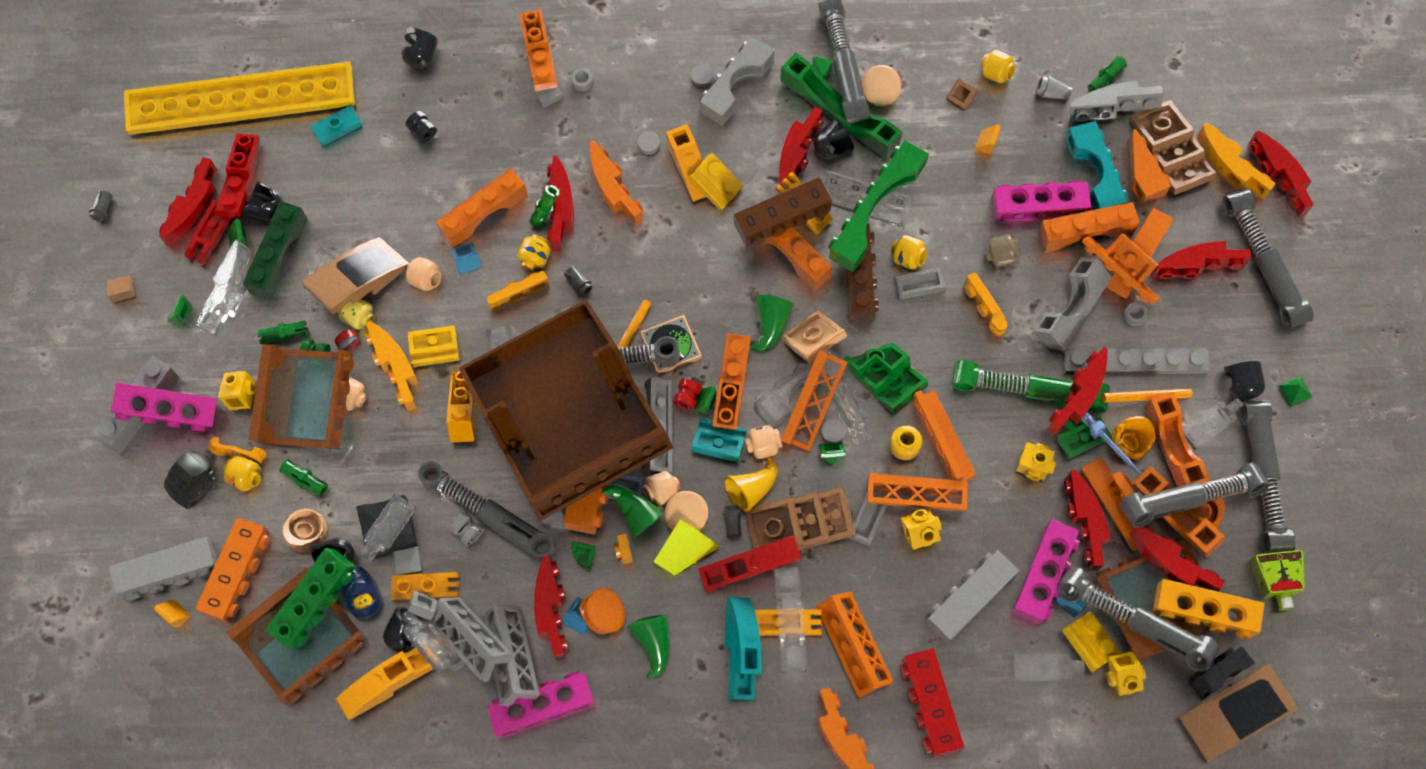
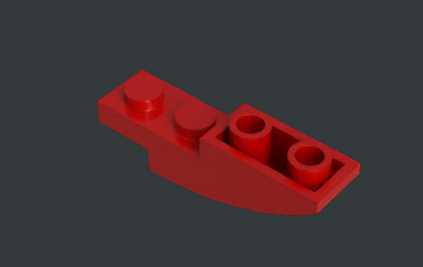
M814 107L804 124L795 120L785 139L780 158L778 182L785 190L787 189L781 182L785 178L791 182L788 175L793 172L797 176L799 171L803 173L808 165L807 149L812 142L811 137L814 132L818 133L824 123L822 120L823 111L817 107Z
M1261 131L1255 132L1249 141V147L1252 154L1256 155L1262 173L1268 175L1271 180L1278 178L1279 186L1282 191H1285L1291 209L1296 212L1298 217L1306 215L1314 205L1306 191L1312 182L1293 155L1280 143Z
M236 133L225 167L227 176L215 209L217 216L240 218L243 207L248 205L258 162L259 135Z
M553 155L552 164H548L547 177L550 178L548 186L553 185L557 187L559 196L555 200L554 209L550 214V220H553L552 228H548L547 241L551 243L552 250L561 251L564 230L574 231V203L565 168L559 157Z
M202 157L200 164H197L195 167L192 183L186 188V197L176 195L174 202L169 205L167 219L161 224L159 230V237L165 245L172 246L188 234L201 220L212 200H214L218 191L212 184L217 168L211 159Z
M1213 241L1189 246L1174 252L1157 264L1159 265L1153 270L1152 277L1170 279L1174 276H1183L1185 279H1192L1199 276L1205 267L1208 270H1215L1220 267H1229L1233 270L1241 269L1251 259L1250 249H1227L1226 241Z
M1103 347L1099 353L1094 351L1086 360V363H1088L1087 367L1084 370L1079 368L1072 376L1071 380L1074 382L1070 387L1072 392L1064 401L1066 406L1062 411L1057 409L1049 418V421L1052 423L1047 430L1054 436L1069 419L1079 424L1091 407L1105 376L1108 358L1107 348Z
M1071 470L1066 478H1064L1065 493H1069L1070 502H1067V513L1069 517L1072 516L1073 524L1083 523L1080 526V536L1082 540H1085L1086 549L1083 551L1084 562L1088 564L1089 571H1099L1104 566L1102 546H1106L1111 540L1108 525L1100 503L1088 483L1076 470Z
M1147 525L1131 529L1129 535L1138 550L1164 577L1170 581L1191 586L1195 584L1218 592L1221 590L1225 580L1219 578V574L1213 570H1204L1196 566V562L1192 559L1179 557L1183 547L1177 545L1174 539L1167 536L1162 537L1154 533V530Z
M792 535L698 568L705 590L708 592L800 560L802 557L795 537Z
M545 555L539 567L535 584V623L539 638L549 637L553 655L558 660L565 658L564 650L568 649L565 634L560 635L558 626H561L562 622L559 611H554V609L563 607L561 600L566 599L562 584L557 585L555 576L560 575L556 561L551 562L550 556Z

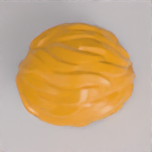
M1144 416L1126 418L1114 428L1112 442L1129 459L1134 461L1141 460L1149 453L1156 439L1154 426Z

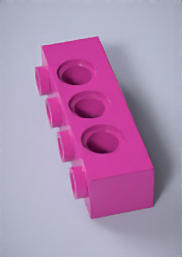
M1077 180L1061 184L1047 182L1044 185L1026 183L1021 186H1011L1005 184L995 187L991 197L994 222L1053 219L1087 212L1091 209L1088 182ZM1059 197H1066L1068 201H1063ZM1036 198H1042L1045 202L1041 203ZM1013 199L1020 200L1022 204L1015 203Z
M116 382L113 388L109 413L115 414V419L130 420L131 416L141 418V423L155 424L157 420L166 422L165 426L180 428L181 424L190 425V430L205 432L206 428L213 426L217 398ZM133 398H140L144 401L143 410L136 411L132 408L131 401ZM158 402H166L169 405L168 414L162 415L157 411L156 406ZM186 405L191 406L194 410V416L191 419L185 418L182 415V408Z
M1053 519L1049 521L1012 614L1038 625L1044 619L1049 620L1054 608L1050 605L1053 597L1057 598L1059 595L1057 587L1062 574L1065 575L1071 566V562L1068 561L1071 552H1076L1080 540L1077 539L1079 530ZM1051 546H1058L1062 550V555L1057 556L1053 554ZM1049 568L1053 572V578L1045 577L1042 569ZM1033 591H1041L1045 599L1042 601L1037 600L1033 595Z
M579 671L572 672L564 676L565 680L559 682L549 680L540 684L541 688H538L539 696L536 699L517 698L510 706H500L499 698L494 699L492 705L487 706L495 736L501 739L595 706L585 673L580 674ZM564 689L572 692L571 698L567 701L558 699L560 691ZM538 698L547 699V705L544 709L538 710L534 708V703ZM515 706L523 708V713L518 718L510 717V710Z

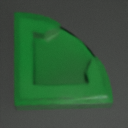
M572 541L571 549L575 561L583 569L591 571L596 546Z

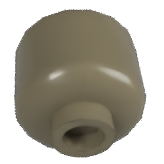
M1010 234L991 238L989 240V247L985 248L987 260H993L996 267L1015 264L1018 257L1021 256L1017 238L1013 239V236Z

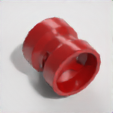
M682 378L678 384L679 391L674 395L672 403L685 410H694L697 404L696 396L700 395L702 385L693 380Z

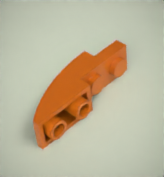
M541 9L519 13L535 92L558 87Z
M594 140L591 141L590 157L592 170L601 196L614 215L622 210L633 224L637 226L643 221V208L637 200L633 201L629 197V191L622 184L621 174L623 171L617 162H611L607 151L602 145L598 146Z
M727 333L713 427L737 430L751 336Z
M830 687L820 690L818 695L826 716L818 718L817 722L831 751L845 769H874L872 763L867 764L864 755L867 753V748L863 738L858 739L857 733L848 736L845 733L849 731L845 717L840 718L837 708L840 707L836 692L831 693Z

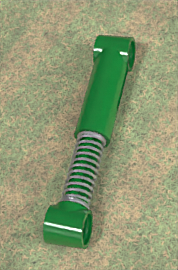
M959 360L954 365L952 387L961 391H973L977 386L981 388L985 386L986 389L987 387H990V389L993 387L994 390L998 388V391L1000 389L1004 391L1005 389L1007 392L1011 390V393L1013 391L1015 393L1019 392V394L1023 392L1025 398L1065 404V399L1072 392L1070 387L1074 381L1029 374L1028 377H1018V375L1014 377L1013 374L1010 376L1009 373L1005 375V373L1001 374V372L997 374L996 371L993 373L992 370L988 372V370L980 369L975 362ZM1102 383L1095 400L1089 408V412L1103 413L1108 411V403H1103L1101 400L1102 393H1110V386L1108 384Z

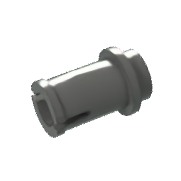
M101 190L98 191L93 207L89 208L90 218L100 222L107 218V209L113 198L111 193L104 190L103 192Z
M571 266L566 270L567 272L564 273V276L576 288L575 292L584 296L592 290V282L589 279L586 280L576 266Z
M738 505L725 506V511L722 512V515L725 516L726 536H742L740 523L742 510H739Z

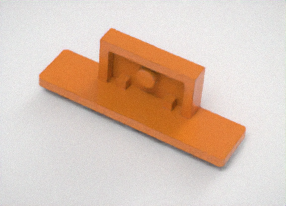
M1122 233L1107 250L1091 236H1087L1082 240L1085 244V250L1093 256L1097 255L1103 260V266L1111 272H1117L1121 276L1120 280L1129 288L1134 287L1139 292L1138 296L1144 302H1150L1154 305L1160 299L1155 292L1143 283L1159 264Z
M1103 457L1086 464L1081 468L1083 474L1133 552L1138 550L1129 535L1133 527L1120 508L1121 501L1134 493L1130 479L1123 475L1121 471L1113 474Z

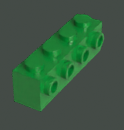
M325 548L265 630L287 649L303 646L309 638L308 633L313 626H317L324 618L323 613L326 608L333 605L338 599L340 589L353 579V572L357 567L335 549Z

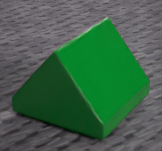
M817 56L813 57L812 64L827 81L832 72L833 60Z

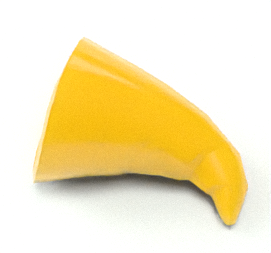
M768 457L767 465L760 471L726 476L724 480L725 490L732 504L738 505L739 509L744 512H748L756 505L775 483L778 475L776 462Z

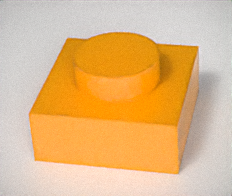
M627 534L617 535L618 543L614 544L617 559L622 558L623 565L633 563Z

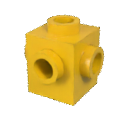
M247 371L224 373L219 387L218 398L229 410L251 408L257 383Z
M1026 442L1016 471L1026 474V477L1031 480H1045L1048 473L1053 474L1057 462L1053 460L1055 451L1049 450L1050 448L1044 444L1037 443L1034 445Z
M928 508L917 510L913 514L901 517L905 539L913 550L930 546L932 543L941 540L939 530H942L941 522L938 516H933Z
M1133 651L1108 657L1109 672H1106L1107 681L1110 687H1114L1119 696L1144 690L1143 679H1146L1145 669Z

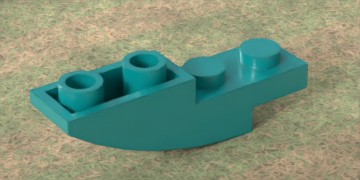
M727 596L725 647H730L728 699L755 700L756 674L762 675L761 641L755 610L750 598Z

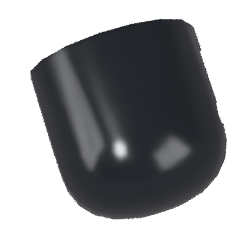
M408 27L404 37L412 46L402 49V59L412 68L425 69L434 60L438 39L427 31ZM410 34L416 35V41L410 36Z
M1246 361L1224 367L1225 375L1231 376L1232 386L1229 390L1234 398L1251 400L1263 394L1265 381L1261 362Z

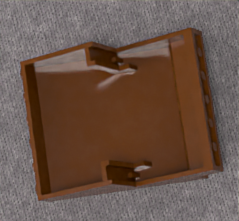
M587 299L459 367L478 408L504 452L539 521L673 449L665 429L633 381L617 345Z

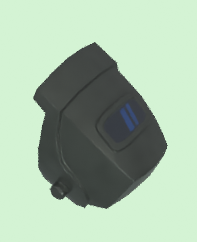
M191 450L185 452L173 464L164 480V488L169 496L184 508H190L191 504L204 496L212 484L216 482V470L213 468L212 461L203 453Z

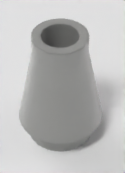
M1042 76L1036 89V94H1040L1042 98L1063 99L1066 101L1069 100L1072 92L1071 87L1062 84L1050 76Z

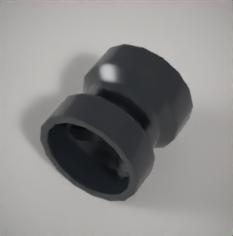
M423 111L413 113L406 120V127L415 133L414 136L419 143L431 140L437 133L436 126L428 121V116Z

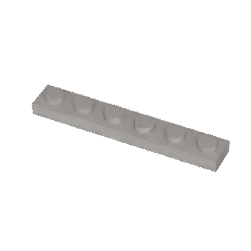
M1067 348L1063 351L1064 374H1075L1079 368L1084 370L1088 365L1086 363L1088 357L1094 351L1099 353L1102 348ZM1107 348L1108 358L1105 374H1208L1210 371L1208 348Z

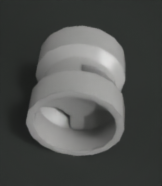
M467 512L460 514L449 526V530L454 535H459L461 542L466 547L476 542L484 531L479 524H475L472 521V517Z

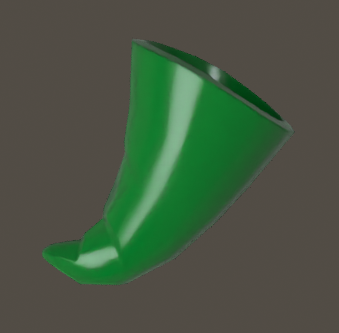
M773 295L754 296L761 318V336L758 342L751 345V349L762 351L770 348L777 341L787 323L794 304L793 302Z
M612 484L602 491V494L610 495L616 500L632 538L637 537L662 514V510L628 487Z
M667 615L644 617L626 627L643 645L651 661V669L646 676L647 679L658 677L664 671L668 662L670 641Z

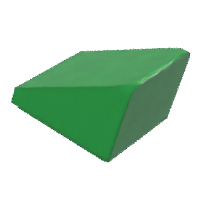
M235 219L228 229L231 252L248 249L245 227L239 219Z
M180 295L174 301L167 321L183 326L192 306L184 295Z
M716 387L702 388L700 395L696 396L697 404L692 411L705 416L709 415L716 398Z

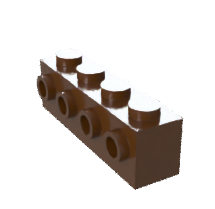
M869 223L866 226V255L854 272L846 269L849 322L873 321L875 311L879 310L878 297H874V289H877V275L872 273V268L876 267L875 253L871 254V246H874L875 237L874 232H870Z

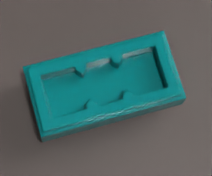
M350 105L311 125V129L323 147L363 125Z

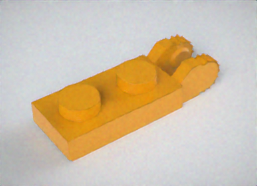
M977 273L968 275L964 283L966 294L975 300L980 315L988 319V329L996 337L1004 335L1008 323L1001 309Z

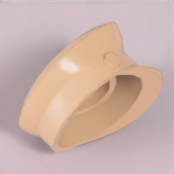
M878 65L870 68L865 73L862 79V87L866 100L875 107H886L898 98L901 91V81L895 70L888 66Z
M681 491L674 494L667 502L665 508V519L672 531L679 520L700 531L708 518V507L705 500L699 494L692 491Z
M303 508L296 510L288 516L289 518L285 521L282 531L285 543L292 550L298 553H308L312 545L324 542L328 527L325 518L313 509Z

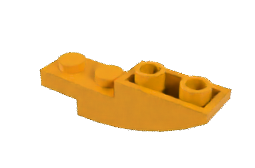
M1206 122L1197 136L1213 167L1237 191L1246 186L1264 200L1276 183L1268 175L1255 169L1249 161L1239 157L1243 149L1239 147L1236 141L1227 138L1218 128Z
M367 321L368 330L365 331V336L368 344L374 345L375 351L371 353L376 366L381 365L384 372L388 371L393 384L397 382L399 390L395 391L399 404H404L408 411L417 408L410 386L418 384V380L404 352L387 332L372 321Z
M426 643L405 654L401 651L354 682L336 698V701L349 721L394 696L393 691L438 667V662Z

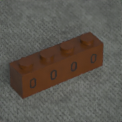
M820 177L735 213L734 226L745 247L750 245L757 246L768 237L773 235L775 237L780 236L791 227H800L814 217L821 218L827 215L831 210L832 199Z

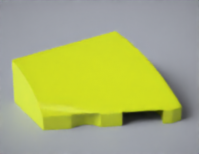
M679 520L653 563L675 576L685 568L717 550L719 545L684 521Z

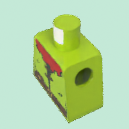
M1303 550L1259 554L1249 560V565L1262 597H1276L1280 611L1293 609L1292 595H1298L1305 588Z

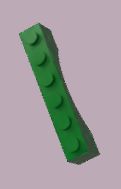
M795 52L781 67V82L813 106L821 109L832 120L837 118L845 130L885 160L891 155L894 148L900 145L903 131L885 118L871 114V118L848 124L843 109L842 95L821 76L813 64Z
M904 140L900 147L896 146L890 155L891 161L889 164H883L878 173L879 178L876 183L873 181L870 183L866 190L867 196L863 201L860 199L853 210L855 214L851 219L847 218L841 227L842 233L839 237L834 236L828 246L830 249L829 259L851 272L855 271L866 255V226L874 208L893 190L915 182L927 164L929 153Z

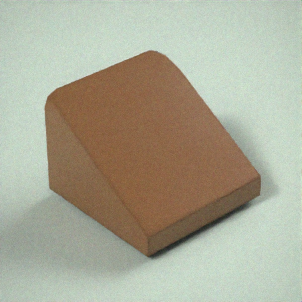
M958 78L946 98L966 109L980 90L963 79Z
M131 275L107 281V296L112 303L136 297Z

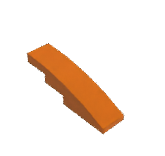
M1153 208L1133 242L1149 257H1152L1174 219ZM1114 272L1106 289L1126 299L1133 287H1127L1120 280L1121 276Z

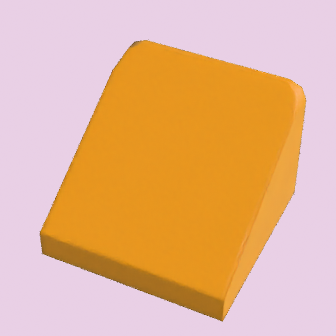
M996 124L983 129L980 132L975 150L989 155L992 154L1001 129L1000 125Z
M170 600L154 607V610L174 628L179 629L190 617V613L175 600Z

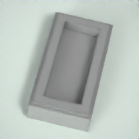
M940 267L894 276L899 300L946 290Z
M866 492L853 522L856 536L849 538L870 547L888 505L867 503L868 492Z

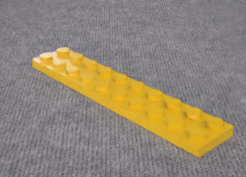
M351 62L124 90L125 127L128 135L341 108L350 105L356 106Z

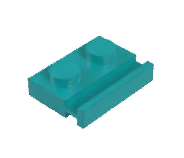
M700 418L691 451L738 463L747 429L737 427V430L713 427L712 420Z

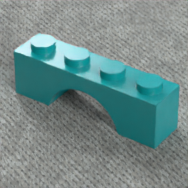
M1096 121L1069 128L1065 139L1072 157L1089 162L1099 175V184L1093 188L1090 194L1092 209L1097 210L1126 204L1128 202V194L1121 187L1120 174L1116 168L1114 169L1110 149H1106L1102 129L1098 128Z

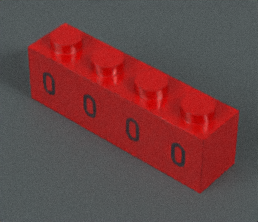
M934 648L905 655L900 668L903 678H908L911 687L907 691L911 703H915L918 713H915L918 727L924 730L925 738H922L926 753H931L933 759L962 751L965 746Z

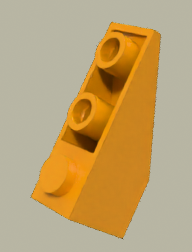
M688 124L667 131L666 142L692 201L705 198L706 196L688 178L703 161Z
M453 371L451 372L446 421L450 442H471L475 440L476 402L461 372Z

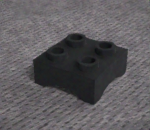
M405 495L383 502L356 506L365 554L369 558L417 546L409 502Z
M1242 646L1235 651L1230 647L1213 660L1207 671L1195 672L1193 676L1196 679L1189 684L1201 700H1203L1211 693L1214 694L1221 689L1227 677L1236 676L1255 662Z

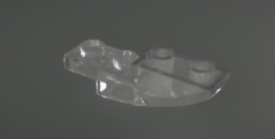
M238 240L234 241L212 279L217 284L194 322L195 325L217 336L227 316L234 317L246 292L243 281L254 259V251Z

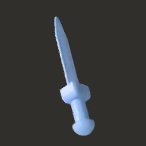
M1087 411L1082 421L1090 428V435L1095 440L1101 437L1127 465L1141 475L1131 460L1105 434L1106 425L1100 420L1095 421Z

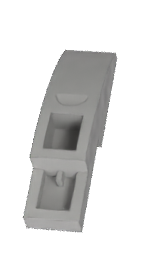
M1132 81L1097 89L1071 103L1070 122L1116 119L1117 111L1161 108L1163 88L1162 86L1139 88L1138 81Z

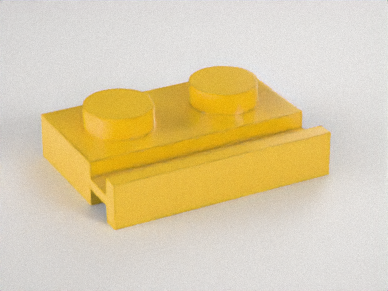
M710 153L695 169V172L688 177L719 210H723L726 204L744 186L713 153Z
M455 325L408 332L412 367L460 361Z
M1091 611L1062 630L1091 672L1106 664L1108 657L1121 654L1118 647Z

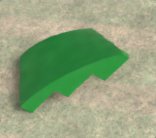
M893 342L882 345L877 349L865 350V354L855 357L848 355L843 358L844 361L848 362L847 367L861 384L893 414L913 399L915 392L922 391L928 386V380L911 367L910 356Z

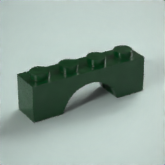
M282 201L279 202L243 281L250 294L272 300L280 282V269L284 254L290 243L295 239H299L308 220L302 207Z

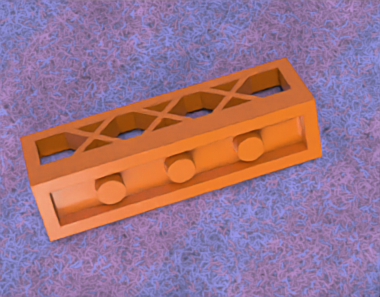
M823 351L818 352L781 441L794 444L807 451L811 450L847 366V361ZM828 359L841 364L838 373L829 378L824 369ZM822 373H823L825 379L819 381V380H820V377H821V375H822ZM835 378L833 385L831 386L829 380ZM826 382L830 392L827 397L818 400L815 389L817 385ZM812 396H814L815 402L810 403ZM825 401V404L822 408L820 402ZM817 404L820 411L819 418L809 422L806 410L808 407ZM804 417L806 424L801 425V422ZM813 423H816V425H815V427H814V429H813V431H812V428H811L810 425L813 424ZM806 426L811 435L807 444L795 439L798 429Z
M921 390L915 392L912 404L949 479L968 481L975 478L976 473L935 390L923 394Z
M869 473L867 480V503L966 512L968 481ZM873 490L890 492L884 498L873 497ZM896 492L913 493L914 495L910 499L904 500ZM920 494L938 495L939 497L933 502H927ZM945 496L961 497V504H951Z
M852 592L833 595L818 604L816 608L822 610L820 617L857 697H863L878 688L892 684L894 681ZM841 600L846 601L849 611L844 608ZM853 623L858 626L860 634L855 631ZM864 646L868 648L871 656L865 653ZM875 669L879 671L883 679L882 681L878 680L874 672Z

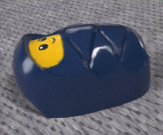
M356 566L357 568L353 572V579L341 588V593L348 610L354 618L367 619L374 616L383 605V599L376 582L369 572L362 567Z

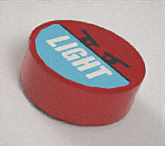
M349 329L339 333L334 342L338 349L347 351L354 348L359 343L360 338L355 330Z

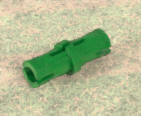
M1116 56L1088 84V91L1092 92L1112 84L1116 80L1117 75L1127 67V61L1121 56Z
M547 185L541 198L536 201L535 210L529 219L532 226L536 228L542 227L547 216L552 213L554 202L559 196L557 187Z
M305 320L286 325L279 323L276 327L260 329L257 331L258 338L261 337L259 342L261 345L278 340L284 342L288 338L308 335V327H305L307 323Z
M286 459L279 469L280 473L294 480L297 486L300 488L305 487L318 497L323 496L328 489L327 483L312 475L309 469L299 467L290 459Z

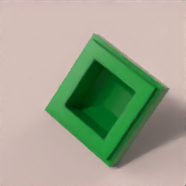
M1301 376L1279 385L1290 406L1313 397Z
M843 443L819 445L821 458L832 465L846 456Z

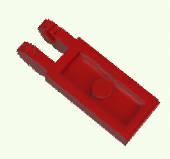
M212 200L191 236V241L184 253L185 258L191 260L197 253L199 245H202L203 248L197 260V263L205 265L212 250L215 249L232 219L231 217L217 216L215 209L218 201Z

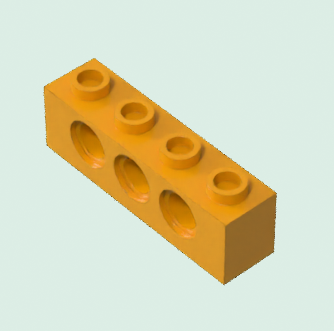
M1162 579L1156 587L1152 613L1159 615L1167 621L1178 619L1185 621L1184 624L1188 626L1200 627V625L1210 627V630L1213 632L1225 633L1228 631L1235 633V636L1238 638L1251 639V637L1260 633L1264 603ZM1178 599L1186 602L1187 610H1183L1178 606ZM1203 605H1207L1212 609V616L1204 613ZM1228 611H1232L1237 615V622L1230 620Z

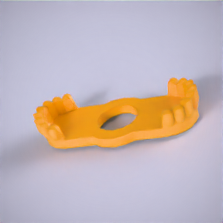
M211 437L208 447L216 455L228 458L238 456L230 452L232 451L257 464H261L267 454L264 449L257 448L256 446L252 451H247L235 446L219 444L218 437Z

